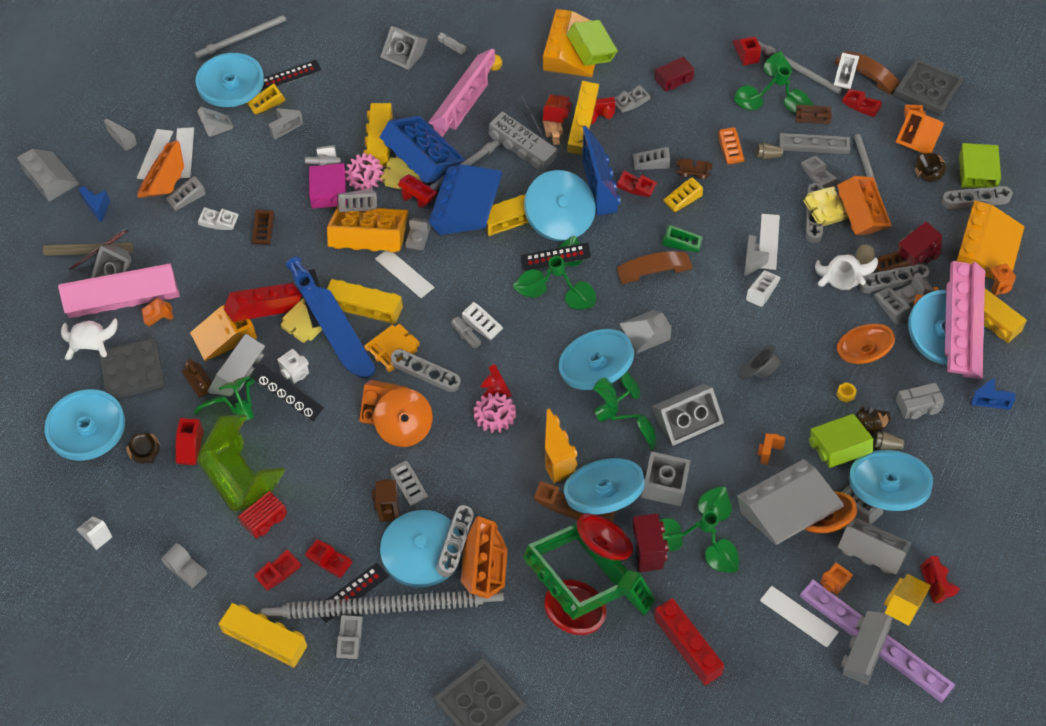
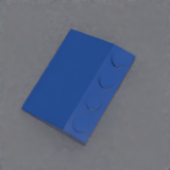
M421 116L388 121L379 137L387 147L396 153L398 158L402 159L426 183L437 181L445 175L447 167L457 166L466 160Z
M583 126L582 163L588 185L594 195L596 215L616 213L621 201L620 195L616 194V181H612L613 171L612 167L608 166L609 156L605 154L603 146L587 126Z
M469 165L447 167L429 223L437 233L445 235L485 228L502 172Z

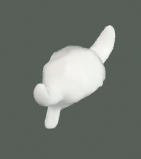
M838 255L830 262L829 266H822L820 261L817 260L815 270L818 275L822 276L818 285L823 287L830 283L831 286L840 290H850L859 283L864 285L866 281L863 276L874 272L878 265V259L875 257L867 264H860L859 260L853 255Z
M113 319L106 329H103L101 324L95 321H84L74 325L71 332L68 330V325L64 323L61 328V335L70 345L65 360L72 359L74 352H77L79 349L99 350L100 355L106 357L107 353L104 342L115 334L117 319Z

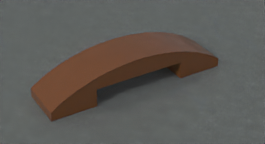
M843 52L859 56L856 70L876 81V87L889 95L900 84L899 80L888 69L875 60L859 53ZM841 54V55L835 60V62H834V63L837 64L838 66H839V63H840V59H841L842 54Z
M668 251L653 253L628 261L617 267V272L621 284L639 281L642 275L674 269V272L677 273L691 270L693 267L688 253Z
M540 481L533 500L556 513L578 520L585 514L572 509L568 505L565 495L559 491V487ZM616 511L596 515L613 521Z

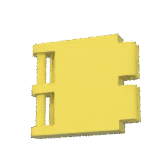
M397 156L396 158H389L386 169L383 171L384 175L380 177L385 186L400 190L401 187L398 186L400 179L408 174L422 182L419 175Z
M835 186L808 193L805 200H803L809 211L814 212L811 214L817 224L822 223L823 226L849 219L845 212L843 200L839 198Z
M304 298L282 318L283 322L280 325L282 329L289 334H294V337L303 343L307 340L312 341L322 331L320 326L312 327Z

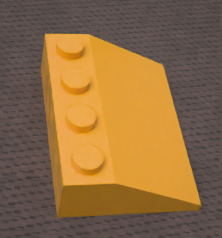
M556 9L543 54L544 71L593 77L596 64L585 66L566 35L573 23L587 22L589 19L573 11Z
M974 200L956 262L969 264L976 262L985 270V277L994 280L995 278L990 273L993 267L1007 263L1013 271L1025 226L995 206Z
M337 207L327 226L328 247H334L335 249L351 248L353 250L369 249L370 251H400L405 235L408 210L377 208L374 210L339 212Z

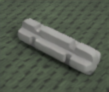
M445 33L438 35L437 38L440 43L459 54L466 52V46Z

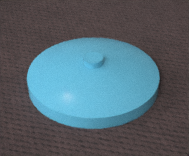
M226 53L215 56L205 62L196 75V87L201 98L207 103L218 107H235L245 104L255 98L264 85V74L261 65L254 58L241 53Z
M553 170L541 174L529 186L524 198V210L529 224L538 234L552 241L564 242L574 235L578 238L590 227L595 216L596 204L590 187L579 176L568 171Z
M947 290L933 291L923 296L913 306L908 320L909 334L918 351L929 360L942 365H947L948 356H945Z
M614 329L595 330L580 336L567 346L559 360V371L563 380L569 386L580 390H592L597 381L604 377L613 383L623 376L633 362L634 348L629 337L621 331Z
M94 389L80 390L65 396L52 407L45 421V436L51 448L58 455L76 461L90 460L105 454L117 444L124 432L125 415L121 405L112 395Z
M873 451L871 454L859 457L852 464L849 482L853 492L865 503L879 509L889 511L910 510L926 502L932 492L933 477L929 468L916 457L900 451Z
M620 458L602 459L584 465L572 473L565 482L564 495L568 505L578 512L604 514L624 508L635 501L644 490L645 479L639 465L630 460Z
M430 510L411 511L395 519L385 530L380 544L382 562L389 575L401 584L416 588L434 586L449 578L439 575L436 565L451 520L443 514ZM454 528L453 533L456 536H461L458 528ZM447 546L449 552L457 553L455 546ZM461 553V556H460V559H459V562H458L457 567H458L459 564H460V561H461V558H462V553ZM447 559V561H446L445 564H444V565H445V569H447V570L449 569V568H448V565H449V562H450L449 559Z

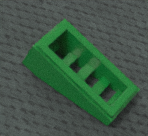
M668 225L661 245L669 248L699 252L703 237Z
M630 570L626 571L618 583V587L642 615H646L656 599L640 573Z

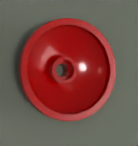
M583 514L578 519L577 530L579 536L595 554L611 560H625L633 553V544L630 538L612 521L596 514Z
M563 580V583L580 603L599 594L594 588L583 582ZM548 590L544 599L546 614L558 628L575 635H588L597 631L605 621V605L573 620L564 611L556 598L551 595L550 591Z

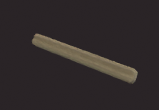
M131 242L111 243L127 250L129 253L133 252V244ZM104 243L44 245L43 254L45 256L86 255Z

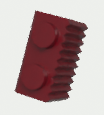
M683 56L655 69L654 79L665 92L670 91V89L674 90L679 85L689 83L694 79V67Z

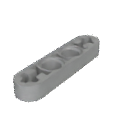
M812 183L808 187L807 195L808 193L824 189V187L819 183ZM806 206L805 237L810 243H818L822 238L823 224H817V222L810 220L813 217L811 213L814 212L809 211ZM813 229H816V231H815L816 236H814L813 233H812V230H813Z
M1006 186L947 191L943 195L942 205L947 209L970 208L973 206L974 200L990 205H1003L1010 202L1013 192ZM981 195H988L990 199H984ZM964 196H969L973 200L967 201L964 199Z
M916 264L914 267L911 265L871 273L870 275L863 276L867 284L861 285L859 283L858 287L863 293H874L888 287L893 289L908 286L912 282V276H918L927 280L930 271L926 265ZM904 274L907 276V279L902 280L898 275ZM887 278L890 280V282L883 283L880 279Z
M401 349L395 350L391 355V364L398 370L448 392H455L460 387V377L454 372ZM400 356H402V357H403V360H400L399 362H397V361H396V358H399ZM414 363H419L422 365V369L415 371L411 366ZM437 371L440 376L433 379L429 376V373ZM453 379L455 380V384L453 383L451 386L449 385V381Z
M466 505L459 506L451 520L436 565V570L442 577H450L457 568L474 516L473 510ZM461 513H464L466 517L463 523L459 522L462 517ZM453 529H460L463 536H456L453 533ZM447 546H455L457 553L449 552ZM447 559L450 560L448 570L445 569L444 565Z

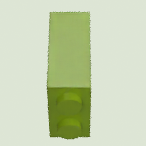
M600 20L575 22L566 34L585 66L611 62L618 52Z
M962 143L959 152L961 187H998L1001 180L999 146Z
M854 414L811 428L810 446L816 449L821 461H825L829 468L873 453V437Z

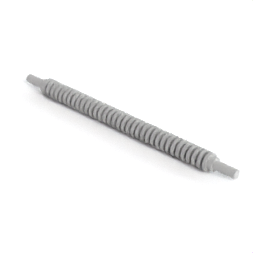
M458 591V596H456V592H452V596H450V592H447V596H445V592H441V597L439 593H436V597H434V593H430V597L426 593L425 598H423V594H419V598L417 594H414V599H412L410 594L408 599L406 595H403V599H401V595H397V600L395 596H392V600H390V596H386V600L384 596H381V601H379V597H375V601L373 597H370L369 601L368 597H365L364 602L362 598H359L358 602L357 598H353V603L351 598H349L347 603L346 599H342V603L340 599H337L336 604L335 600H331V604L329 600H326L325 604L324 600H320V605L318 601H314V605L313 601H309V605L307 601H304L303 606L302 602H298V605L296 602H292V607L291 602H289L287 605H282V607L262 608L261 614L266 617L283 616V618L287 617V619H291L292 616L293 619H297L298 615V618L301 619L303 615L304 618H308V614L310 618H313L315 614L316 618L319 617V613L321 617H324L325 613L326 617H330V612L332 616H335L336 612L337 616H341V612L343 615H347V611L348 615H352V611L354 615H357L358 611L359 615H362L363 610L365 614H368L369 610L370 614H374V609L377 614L380 613V609L381 613H385V609H387V613H390L391 608L392 612H396V608H398V612H401L402 608L404 612H407V607H409V611H413V607L415 611H418V607H420V611H423L424 606L426 610H429V606H431V610H435V605L437 610L440 609V605H442V609H446V605L448 609H451V604H453V608H457L456 604L459 605V608H462V604H464V608H468L467 603L470 604V607H473V603H475V607H479L478 605H482L483 602L504 601L503 593H496L486 599L471 593L467 595V591H463V595H461V591Z

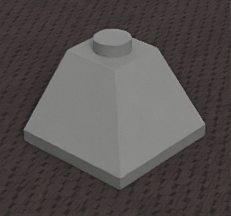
M391 26L380 57L409 70L422 56L428 39Z
M115 244L100 245L91 278L127 272L132 260L129 252Z
M655 310L619 323L624 334L629 337L636 353L669 341L671 338V325L663 313Z

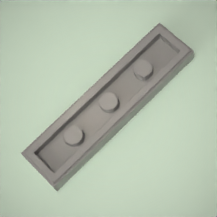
M780 133L779 147H782L783 151L850 154V137Z

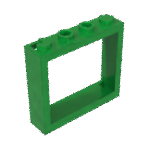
M577 523L529 544L523 558L526 564L532 568L538 579L544 583L551 595L556 598L564 611L573 620L624 595L619 589L618 583L628 570L620 560L603 558L592 552L579 536ZM576 539L615 585L581 603L542 557L543 554Z

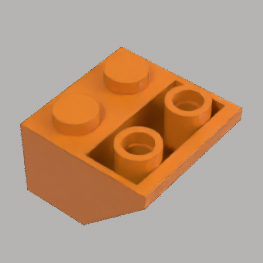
M909 109L896 143L921 153H932L944 122Z
M375 380L365 383L359 422L374 425V409L380 398L391 390L408 387Z

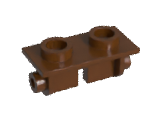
M797 105L795 122L830 124L832 107Z
M681 158V160H677L676 167H680V170L676 169V173H679V176L690 177V174L697 175V178L707 179V176H711L708 170H712L713 163L697 160L696 167H694L692 159Z
M191 359L187 360L182 373L198 398L209 394L207 391L212 382L199 362L196 363Z

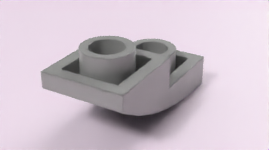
M638 85L629 93L624 91L615 97V106L623 113L642 105L651 98L642 86Z

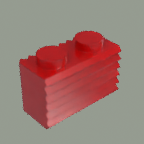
M550 94L544 105L543 121L563 123L565 118L569 117V112L571 113L572 102H569L570 97Z
M268 491L238 515L240 524L255 539H258L259 536L266 535L275 523H280L285 518L287 511L285 505L271 491Z

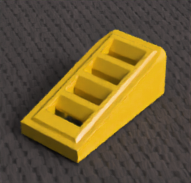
M272 84L247 102L253 113L257 115L283 103L286 99L276 85Z
M692 177L663 199V202L675 213L702 197L703 187Z

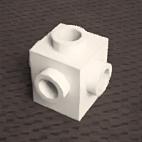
M291 349L277 359L282 376L286 380L290 379L293 384L303 380L309 374L307 359L303 355L299 356L294 349Z

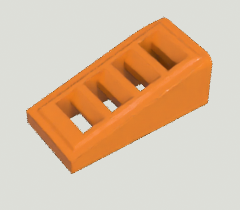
M736 128L719 130L718 140L727 165L744 162Z

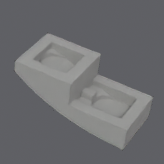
M817 156L801 162L802 168L814 183L821 184L824 189L837 184V178L826 170V164Z
M341 615L336 658L358 659L363 627L362 616Z

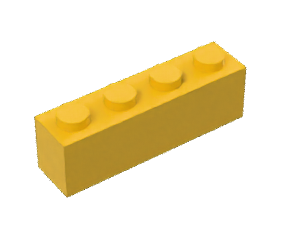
M582 81L567 146V152L582 155L583 126H587L590 130L599 84Z
M371 103L370 110H367V120L369 123H366V133L368 136H365V147H367V150H364V153L368 156L370 154L380 160L378 164L386 167L390 158V148L379 137L388 121L393 120L391 103Z
M525 194L492 205L485 227L488 236L529 223L524 210Z
M331 279L327 288L332 292L341 310L344 312L396 324L403 308L402 297L395 293H387L379 289H371L359 284L354 285L343 280Z
M985 288L984 327H987L1000 339L1009 343L1023 331L1027 319Z
M908 573L904 579L900 577L884 603L887 606L885 614L909 626L931 585Z
M232 603L219 622L222 633L293 668L307 648L303 634L298 631L291 632L279 622L273 623L261 613L256 615L242 604L238 606Z

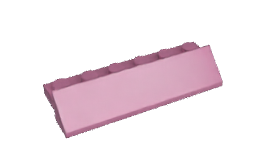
M494 49L487 50L476 56L428 122L433 125V129L440 136L443 137L449 128L457 129L487 87V75L495 63Z
M953 261L950 263V282L947 283L945 356H948L947 372L963 374V377L981 380L983 379L985 270L976 262L969 264Z
M171 263L58 285L64 313H67L69 318L151 303L157 298L169 300L180 297Z

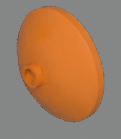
M883 324L858 326L842 336L837 344V352L840 358L848 363H871L881 359L891 350L895 342V336L893 331Z
M397 388L384 394L377 402L373 415L374 426L379 436L387 443L397 447H409L422 441L430 431L433 420L432 409L427 399L419 392L409 388ZM403 414H406L408 416V419L405 422L401 421V416Z
M834 491L843 502L844 507L804 530L812 533H831L844 528L856 516L857 505L855 500L848 494Z

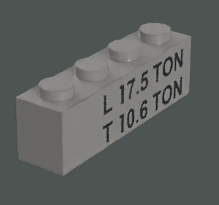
M503 111L489 124L488 135L492 139L503 144L505 148L516 153L534 168L543 172L556 159L557 149Z

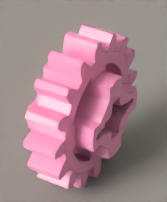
M363 153L362 157L356 155V160L351 158L352 164H347V167L350 169L345 171L349 175L346 178L350 182L349 185L357 191L370 188L373 190L372 186L378 187L377 181L382 182V179L379 177L384 175V172L380 171L383 165L378 164L380 160L371 154L368 156L366 153Z
M498 392L495 396L488 393V398L481 396L482 402L476 401V407L473 409L474 420L477 421L478 427L483 425V431L489 428L491 433L494 432V429L501 433V428L508 430V424L513 425V419L516 418L515 405H512V399L506 400L505 394L499 397Z

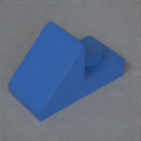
M85 186L79 188L78 190L85 204L99 222L103 221L110 203L107 192L103 191L95 195L92 190L88 191Z
M993 378L975 391L971 405L1011 410L1015 401V393L1005 390L995 391V378Z

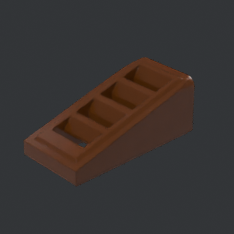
M255 210L252 244H271L275 220L273 210ZM261 219H268L269 221L267 222V221H260V220H261ZM259 225H268V227H259ZM258 231H267V233H258ZM257 236H258V237H267V239H266V240L257 239Z
M896 251L878 257L876 269L877 272L911 266V264L907 260L903 262L905 258ZM880 263H884L885 268H882Z

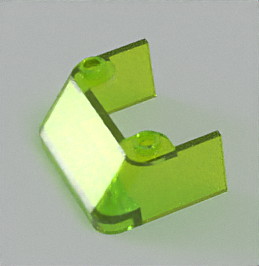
M245 414L220 416L198 454L199 465L233 512L246 509L268 491L272 493L285 472L284 467L258 470L255 475L240 454L244 446V439L239 432L247 418Z

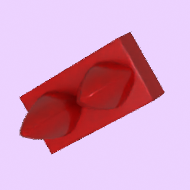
M614 97L596 100L591 124H594L597 117L601 115L607 119L612 118L615 114Z
M410 174L400 179L398 186L401 187L403 201H407L415 196L419 208L427 206L429 202L436 198L438 193Z
M493 364L488 367L491 374L484 379L480 386L481 388L488 389L482 396L488 398V393L495 396L498 392L499 395L505 394L506 399L511 397L512 394L496 365Z
M930 556L920 565L925 582L931 585L929 593L933 603H941L946 598L952 597L959 592L960 588L947 581L946 576L949 569L940 563L938 556Z

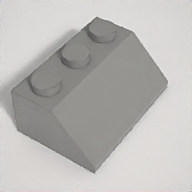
M31 149L17 157L23 172L48 202L79 185V182L52 151Z
M245 334L216 374L207 392L210 394L232 396L234 393L233 388L219 390V387L238 378L250 376L255 369L252 367L253 364H259L264 354L262 351L265 346ZM245 382L241 385L240 389H237L238 392L241 390Z
M701 384L652 406L657 423L671 446L724 423L713 387Z
M854 517L847 525L838 548L845 555H854L861 558V561L867 565L874 564L880 567L884 573L897 575L912 542Z
M867 611L865 617H860L856 627L860 629L858 635H853L849 644V648H852L850 655H845L841 663V667L844 668V676L868 685L891 628L893 617L885 613Z

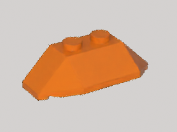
M178 140L165 144L163 151L152 164L138 189L137 197H157L173 192L174 185L182 176L181 173L184 169L180 142Z
M477 516L463 547L461 582L469 593L488 599L505 587L507 547L497 530L496 522Z

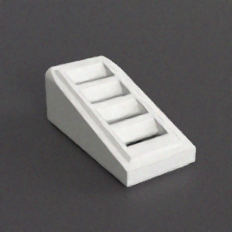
M764 270L748 289L746 300L763 307L781 277Z
M475 302L462 312L463 322L490 341L503 330V327ZM493 326L494 328L488 332L487 330Z

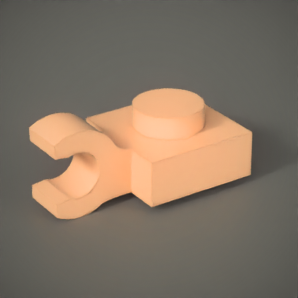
M543 121L545 136L552 138L553 145H559L560 135H563L561 123Z

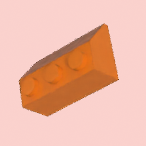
M853 176L837 185L839 196L843 200L845 212L849 216L851 229L855 235H868L892 227L874 177Z

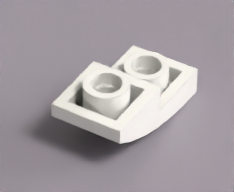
M204 207L198 220V225L219 230H233L239 214L225 209H221L218 212Z

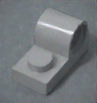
M178 543L161 557L163 564L192 589L207 575L206 570L191 559L189 553Z

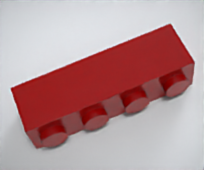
M293 282L230 292L224 306V311L232 322L287 313L300 301L302 294Z
M671 598L657 607L654 620L704 686L721 676L724 669L723 662L676 601Z

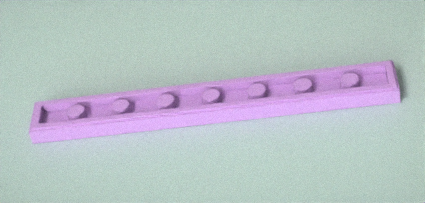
M813 579L802 591L800 597L851 636H857L860 629L856 627L862 615ZM887 635L879 657L942 703L955 684L891 636Z

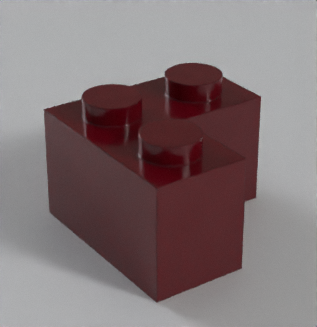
M925 221L898 243V253L913 267L923 261L926 264L932 260L935 261L941 255L942 234Z
M658 513L633 517V531L636 542L635 555L639 572L664 569V561H667L669 548L667 539L663 540L662 533H665L663 521H659Z

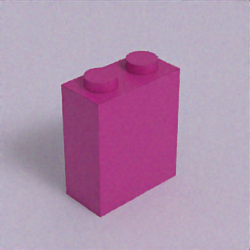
M344 163L309 166V196L312 209L338 206V194L347 193V176Z

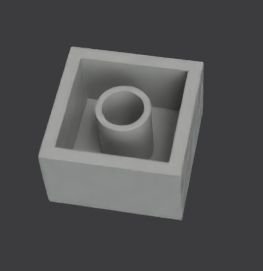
M651 452L645 476V487L641 498L681 506L691 460Z

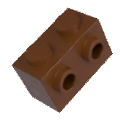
M383 479L375 481V489H372V501H374V510L378 512L379 521H394L400 517V499L396 480Z

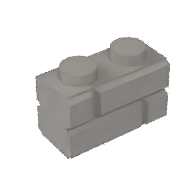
M931 383L898 391L896 403L904 419H917L923 414L929 413L934 415L942 410L944 398L937 383Z

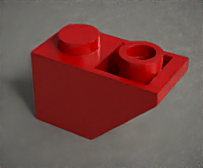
M756 36L733 40V45L743 66L759 63L761 46Z
M180 418L176 432V464L196 465L204 434L199 419Z

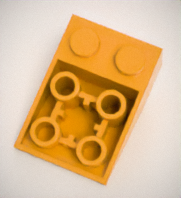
M222 305L191 331L190 334L204 361H207L236 348L245 334L253 339H257L251 320L232 322L224 311L225 305Z
M549 408L547 409L545 469L555 484L569 478L576 471V457L578 455L573 445L570 446L566 431L561 430L558 416L556 414L553 415Z

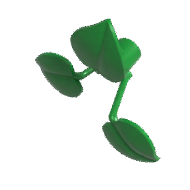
M782 51L773 54L765 62L764 71L773 79L760 94H758L756 88L746 85L739 88L734 97V101L743 109L757 110L763 105L761 96L775 82L779 86L786 84L787 97L784 99V105L790 112L796 114L797 105L813 106L809 97L801 90L794 89L791 93L789 92L790 81L788 79L792 73V68Z
M574 235L564 241L558 248L580 243ZM553 256L549 260L550 268L547 269L545 278L541 271L532 269L523 273L513 284V288L519 294L535 298L546 292L547 286L545 282L548 281L551 273L554 276L562 275L571 289L565 295V301L570 308L583 310L592 308L596 304V294L593 287L583 281L578 282L573 287L565 272L567 265L575 267L581 264L583 260L564 263L562 257Z
M627 370L620 377L627 390L618 398L615 396V388L608 378L604 377L598 380L593 390L598 392L607 402L595 408L598 420L604 422L610 418L612 421L636 418L641 432L649 443L651 450H653L656 442V433L653 425L645 415L642 417L640 414L616 416V413L619 412L618 402L629 394L634 399L640 397V388L636 380Z
M255 376L241 377L219 387V390L233 388L238 400L235 407L229 402L226 395L201 403L195 408V415L205 406L215 402H225L231 408L233 414H237L240 423L255 417L251 409L252 403L249 388L255 382L253 380ZM244 382V385H246L247 402L246 400L242 401L237 390L240 389Z
M725 486L709 490L701 496L698 501V511L703 516L700 521H697L695 525L685 532L680 533L681 527L673 519L665 518L659 520L664 523L665 533H662L663 540L667 539L669 551L680 549L683 545L681 537L700 527L704 532H711V543L713 546L708 547L705 551L707 564L719 572H737L739 556L735 546L727 539H721L717 543L715 541L716 525L718 522L726 520L732 511Z

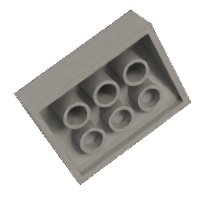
M805 459L737 496L741 514L775 545L844 507L843 502L818 470Z

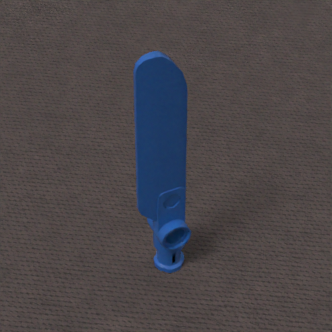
M300 257L289 259L285 264L286 267L291 270L294 282L343 366L350 373L358 377L370 378L375 373V366L332 292L316 286L309 271L304 269ZM309 281L308 285L302 286L304 282Z

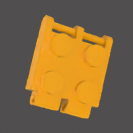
M398 324L395 327L393 325L388 327L368 342L364 349L370 351L375 356V360L377 362L380 361L386 366V370L391 372L395 369L391 364L392 353L395 350L401 349L414 355L420 342L412 334H408V331L401 324ZM403 357L396 358V361L403 360Z

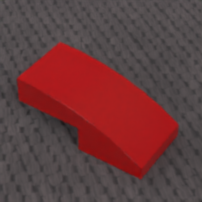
M849 89L842 99L845 105L872 117H875L882 107V101L866 98L865 92Z
M624 170L616 185L617 188L626 192L650 197L657 182L644 175L638 178Z
M318 539L304 554L316 565L340 579L353 563L349 557L336 552L331 545Z
M287 549L273 563L269 561L254 577L268 591L291 576L302 564Z

